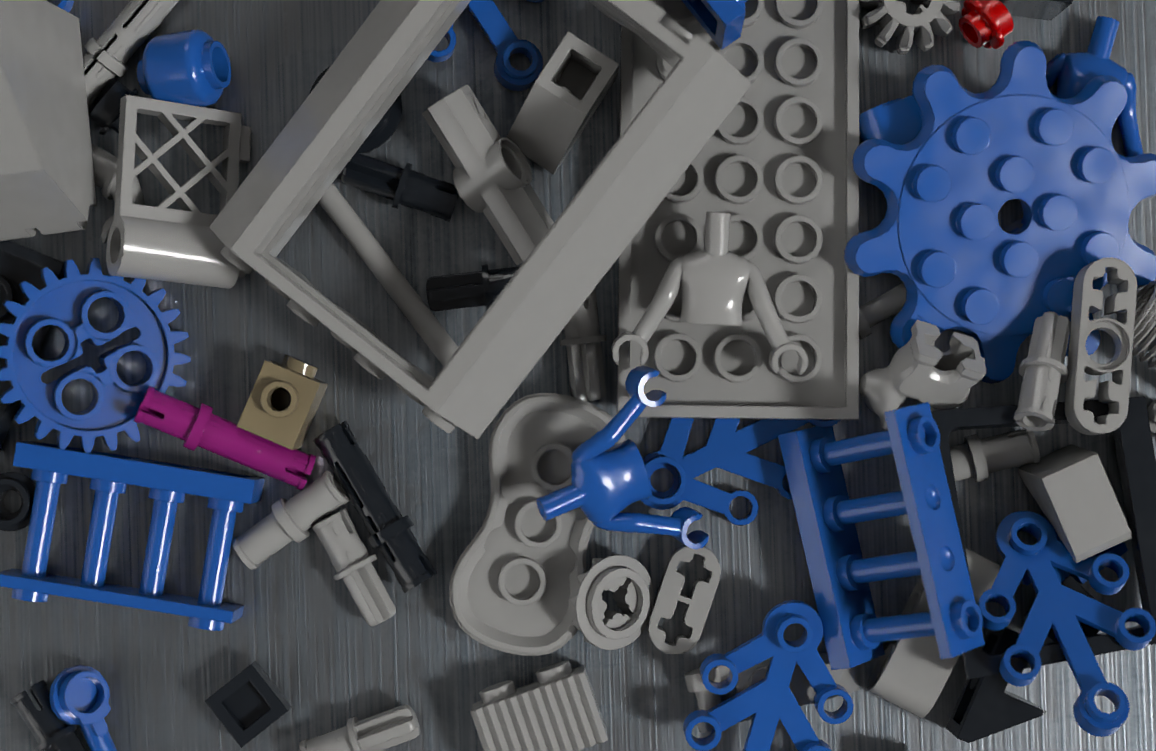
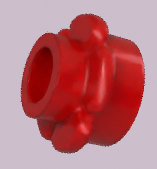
M965 0L963 3L964 7L961 9L962 17L958 21L959 29L964 38L976 48L983 46L987 49H999L1002 47L1004 37L1009 35L1014 28L1011 14L1001 0Z

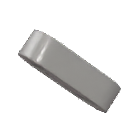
M681 545L672 552L663 572L647 627L651 641L659 650L666 654L679 655L686 653L696 646L701 637L721 574L718 559L705 546L701 549H691ZM694 554L703 556L702 566L710 571L709 576L706 580L696 579L690 596L682 594L685 576L677 570V566L680 561L690 562ZM678 601L686 603L683 621L687 626L691 627L688 635L678 634L674 642L666 641V632L661 626H658L661 617L671 619Z

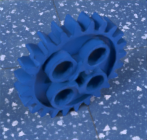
M90 258L86 274L81 275L73 259L66 260L63 268L64 278L58 279L48 267L40 270L44 287L37 289L32 284L22 281L19 286L27 301L23 305L5 300L3 306L14 316L12 324L0 323V334L7 337L6 345H0V358H4L6 363L5 367L0 368V381H10L12 387L0 396V401L2 404L20 400L23 405L16 413L14 420L21 424L34 416L39 419L33 435L39 440L44 438L54 428L58 430L56 439L57 447L65 450L75 435L79 436L82 451L85 453H91L95 437L100 436L107 448L113 451L117 449L118 432L123 431L134 442L140 441V433L134 418L149 386L166 394L168 386H186L187 382L174 374L173 368L174 365L190 362L191 357L174 352V344L185 340L189 335L188 332L170 331L168 324L175 320L181 312L179 309H166L163 311L159 309L158 305L166 294L164 288H159L146 295L142 291L146 279L132 278L129 282H126L124 277L112 276L109 273L108 275H102L99 258ZM102 297L113 301L119 312L116 325L105 332L95 330L88 320L89 307L95 300ZM53 325L63 333L65 339L64 348L56 358L49 360L41 359L33 350L32 337L39 328ZM135 327L139 330L137 338L102 353L98 357L100 364L98 369L94 370L91 366L83 364L49 383L41 381V375L44 372L79 357L83 353L80 343L84 340H87L91 345L98 346L111 341L130 328ZM137 351L145 359L147 365L146 373L137 383L125 384L118 377L116 371L117 363L126 352ZM84 379L92 387L93 400L85 410L69 412L63 406L61 400L62 391L70 381Z

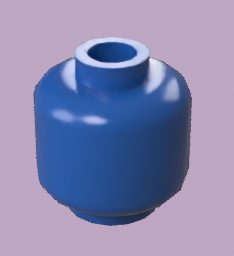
M187 30L153 37L144 49L143 60H140L137 65V78L142 91L150 95L152 99L203 107L217 103L223 94L224 88H227L230 84L231 64L222 43L214 41L203 30Z

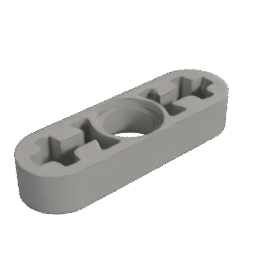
M1102 258L1086 265L1078 272L1073 286L1067 364L1069 374L1066 380L1064 410L1069 424L1076 431L1085 435H1099L1116 430L1123 424L1128 413L1137 279L1131 267L1117 258ZM1106 272L1108 282L1117 285L1118 292L1106 298L1104 315L1116 313L1117 320L1111 318L1089 320V313L1093 314L1101 311L1103 308V293L1098 289H1093L1092 282L1103 277ZM1093 330L1107 332L1115 342V354L1107 364L1095 362L1086 351V340ZM1084 372L1090 375L1112 373V381L1099 383L1098 389L1099 402L1108 404V414L1098 416L1096 423H1094V414L1084 410L1083 403L1084 400L1095 397L1097 379L1085 381Z

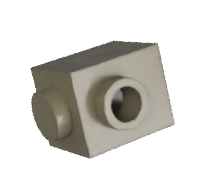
M285 354L281 364L265 360L237 427L288 449H301L328 386L327 383L314 378L318 367Z

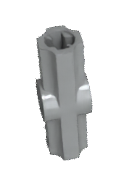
M467 84L428 107L422 115L455 166L453 181L460 197L472 210L485 214L516 265H519L527 259L554 222L530 185L532 171L525 155L513 141L500 137L475 94Z

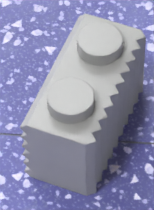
M569 660L557 662L539 669L535 672L538 681L515 688L513 680H507L481 690L479 694L482 701L473 703L470 711L484 751H581L584 748L592 747L608 740L607 729L585 666L582 665L572 669Z

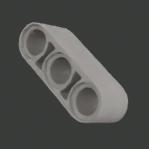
M966 548L970 580L977 604L981 595L991 589L1000 570V565ZM920 576L901 615L930 611L922 576ZM936 636L887 641L884 646L885 655L878 657L870 674L867 691L919 718H924L933 708L960 655L941 659Z

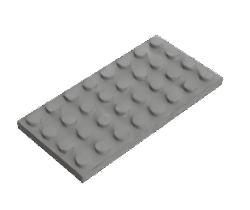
M651 0L665 11L666 14L664 16L679 24L692 36L696 34L716 49L752 85L619 256L618 335L623 332H632L657 293L667 268L674 259L704 250L706 212L731 213L728 252L744 257L757 265L762 273L771 301L788 339L805 350L808 355L809 364L807 370L802 375H799L797 373L799 360L797 352L786 350L779 356L777 374L772 370L769 365V354L772 347L755 314L749 298L748 288L746 289L742 304V326L679 322L682 310L680 284L678 294L672 306L647 343L649 355L647 361L643 364L660 371L658 376L647 380L643 388L644 394L651 390H662L666 392L667 397L660 406H646L638 418L858 420L859 275L854 274L847 267L844 260V250L848 241L859 233V177L853 170L852 164L854 151L859 145V0H748L745 2L746 13L741 37L722 50L682 0ZM622 25L620 49V136L673 69L669 63L636 33ZM632 340L622 343L618 351L617 413L631 398L625 386L627 375L635 367L641 366L640 355L642 348L639 343Z

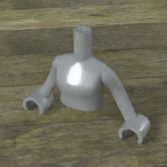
M706 212L704 250L686 254L672 261L664 274L657 293L632 332H623L618 335L612 345L613 359L618 364V351L622 343L630 340L639 343L642 348L640 355V365L642 366L647 361L649 355L647 343L672 306L678 294L680 284L682 310L679 322L742 326V304L746 289L748 288L749 298L755 314L772 347L769 354V365L772 370L777 374L779 356L786 350L797 352L799 358L797 373L799 375H802L807 370L809 361L805 350L788 339L771 301L762 273L757 265L744 257L728 252L731 213Z

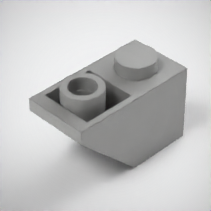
M568 31L535 81L506 138L513 141L526 158L554 175L617 79L619 64Z

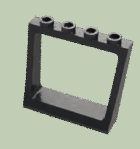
M1145 396L1129 397L1127 417L1123 424L1112 432L1127 521L1131 531V545L1142 609L1150 613L1156 622V459ZM1084 400V410L1094 414V422H1096L1098 416L1108 414V404L1101 403L1099 400ZM1057 402L1054 424H1069L1064 410L1065 402ZM1018 405L931 411L933 420L936 422L940 432L939 447L968 572L969 567L950 452L949 435L957 430L1018 427L1019 425L1014 420V413ZM1139 624L1126 628L1135 637H1143L1145 635L1144 629ZM1107 633L1085 636L1094 656L1127 650L1116 641L1115 637ZM1156 633L1148 645L1156 644ZM1059 642L1043 644L1039 653L1041 666L1067 661ZM979 646L960 654L963 659L965 678L970 680L1001 674L1000 662L1005 652L987 654ZM1014 657L1010 659V664L1015 671L1030 668L1029 663L1023 658Z

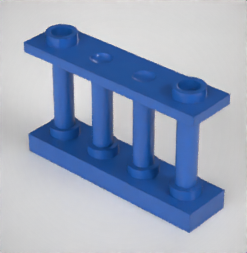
M929 402L884 412L888 430L836 441L833 426H816L778 435L817 610L823 625V636L831 670L853 668L885 655L882 643L885 641L936 636L941 659L953 658L985 644L982 632V613L975 602L939 447L940 432L936 422L933 420ZM894 454L902 490L849 500L841 464ZM908 515L916 551L863 559L855 523ZM922 576L930 611L876 617L869 582Z
M16 442L13 466L32 469L30 479L36 480L22 569L11 568L0 572V587L12 588V598L29 602H48L50 594L189 617L188 626L211 631L224 630L225 623L232 624L242 617L244 605L222 602L237 512H243L244 503L253 504L261 501L265 478L92 450L91 453H85L82 451V448L70 446L63 450L58 448L57 444L45 442ZM68 475L91 478L89 488L95 490L81 579L46 573L61 484H67ZM127 484L150 488L148 498L154 499L140 588L105 583L119 494L126 493ZM185 494L209 497L207 507L213 509L198 598L164 592L178 503H184Z

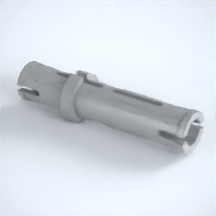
M130 0L98 39L93 37L89 39L84 45L87 52L83 56L88 107L116 75L119 77L124 76L129 70V67L126 65L127 61L180 0Z

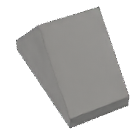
M1070 444L1041 457L1040 463H1030L1018 468L1019 476L1053 526L1075 563L1131 539L1130 528L1098 453Z

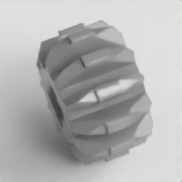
M859 0L860 6L873 10L861 19L860 24L863 29H870L876 25L880 26L882 31L875 39V44L879 47H883L893 36L896 37V50L899 55H906L909 52L913 40L925 52L934 46L933 34L946 37L950 33L953 26L945 16L955 15L960 10V2L957 0H911V3L920 5L911 15L906 13V4L901 1Z

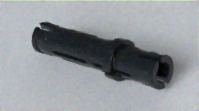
M347 421L335 425L313 440L315 445L327 460L335 477L371 535L367 539L372 549L378 547L384 559L387 560L403 592L406 593L437 574V571L423 553L410 529L414 524L408 515L403 517L397 506L393 503L386 491L387 489L366 454L363 453Z

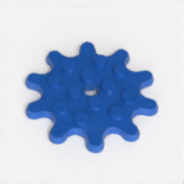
M1023 40L1009 45L1001 58L997 82L983 93L966 91L959 84L955 74L943 65H929L922 68L916 74L912 88L914 98L921 108L923 116L922 127L918 135L910 142L904 144H893L878 138L867 139L859 144L854 151L852 159L853 170L860 179L875 185L883 192L887 202V211L885 218L878 226L871 230L860 232L848 241L844 250V260L847 267L854 274L869 277L881 273H892L903 281L906 288V301L903 308L894 317L890 327L891 340L899 349L911 339V328L916 320L936 325L940 333L949 329L960 330L978 342L980 354L985 359L986 374L981 381L990 384L999 383L1012 374L1020 344L1032 334L1037 317L1051 311L1056 312L1059 316L1067 317L1071 323L1074 281L1078 272L1086 265L1102 258L1120 259L1133 270L1137 279V289L1145 287L1156 279L1155 253L1147 246L1135 242L1129 234L1128 227L1131 211L1137 203L1143 199L1156 196V155L1145 153L1133 157H1124L1114 150L1111 141L1112 127L1127 104L1128 95L1125 86L1114 76L1100 75L1090 80L1082 91L1074 97L1067 99L1058 98L1047 87L1046 57L1042 48L1034 42ZM1018 199L1021 201L1020 204L1023 208V218L1021 220L1023 226L1005 232L999 226L998 212L1001 206L1008 200ZM1106 272L1103 277L1093 280V289L1100 290L1106 284H1109ZM1089 313V320H1094L1092 313ZM1093 330L1087 337L1086 351L1088 355L1093 354L1100 345L1101 336L1099 330ZM1068 340V345H1067L1066 356H1068V351H1069V340Z

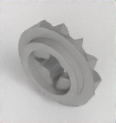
M612 553L611 556L606 558H593L591 569L587 573L576 575L580 582L577 596L568 599L576 608V616L571 624L582 632L585 642L605 650L620 649L635 641L649 622L654 605L652 580L645 567L632 557ZM603 590L613 592L612 597L617 602V606L622 609L621 612L606 610L607 604L602 600Z

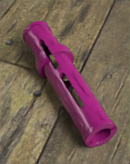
M148 387L143 402H141L135 415L134 422L143 423L184 440L183 447L195 451L197 446L292 485L300 491L306 485L307 478L305 476L306 474L310 475L316 461L315 455L307 454L297 449H288L237 427V424L212 414L213 407L201 403L199 408L159 392L154 387Z

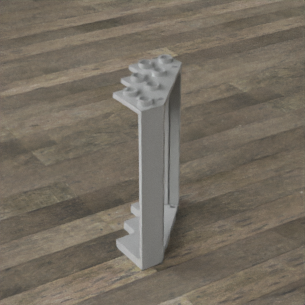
M380 0L209 228L225 244L220 251L221 255L247 274H250L253 269L266 278L265 282L267 285L289 300L287 307L301 319L314 327L319 322L323 323L331 330L330 333L335 339L356 353L355 361L368 372L381 380H384L387 375L397 382L396 386L403 393L424 406L421 412L439 428L451 434L457 426L478 439L752 85L716 49L696 34L692 36L679 24L664 16L666 14L665 11L651 0H588L606 17L636 33L669 63L673 69L435 378L394 352L368 325L328 300L303 274L277 258V256L471 0Z

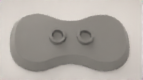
M537 393L527 395L510 405L503 412L493 429L489 444L491 497L488 511L482 527L459 557L452 572L449 586L450 605L455 620L465 633L485 646L515 655L539 656L550 654L562 648L578 631L571 624L576 616V608L568 599L577 596L580 582L576 575L587 573L586 553L594 525L580 507L545 521L538 510L536 499L572 484V453L580 444L603 429L613 419L606 411L596 405L563 394ZM624 435L619 439V441L616 444L625 441Z

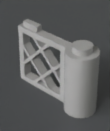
M125 95L121 98L115 210L106 247V263L110 275L228 289L235 285L238 278H243L246 275L245 272L229 262L220 253L225 244L209 228L218 215L201 213L185 194L187 190L206 176L220 193L221 212L238 190L239 163L246 164L250 162L251 127L241 126L242 113ZM137 113L157 116L173 137L152 153L136 134ZM176 119L191 122L182 128ZM201 123L224 127L223 151L211 161L188 135ZM177 142L200 169L181 186L176 183L157 160ZM136 153L142 162L134 168ZM222 162V173L220 174L215 167ZM147 167L170 194L156 207L132 204L134 178ZM176 201L182 210L169 209L167 207Z

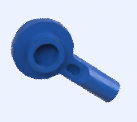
M75 665L65 668L55 677L50 687L49 700L51 709L57 718L63 722L80 726L90 751H117L104 719L111 710L108 703L110 691L106 680L99 671L90 666Z

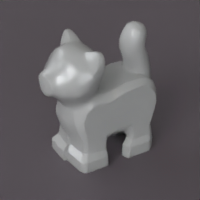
M916 320L911 328V339L896 352L890 365L885 368L873 369L863 374L859 380V393L864 397L866 407L880 417L881 428L887 429L884 412L902 408L907 397L922 403L929 402L931 411L951 410L963 405L968 398L970 388L977 384L986 374L985 359L981 357L978 342L973 337L954 331L949 340L950 350L941 352L938 348L934 347L935 341L940 335L939 328L936 325Z

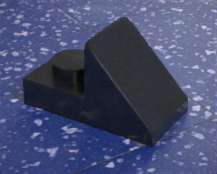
M1008 627L997 631L988 630L984 639L985 644L981 646L982 650L987 654L1006 652L1008 648L1016 644L1020 633ZM1024 669L1017 670L1016 672L1022 673ZM1001 674L966 680L946 729L956 738L971 743L1040 717L1047 711L1029 700L1006 691L1008 682L1005 681Z

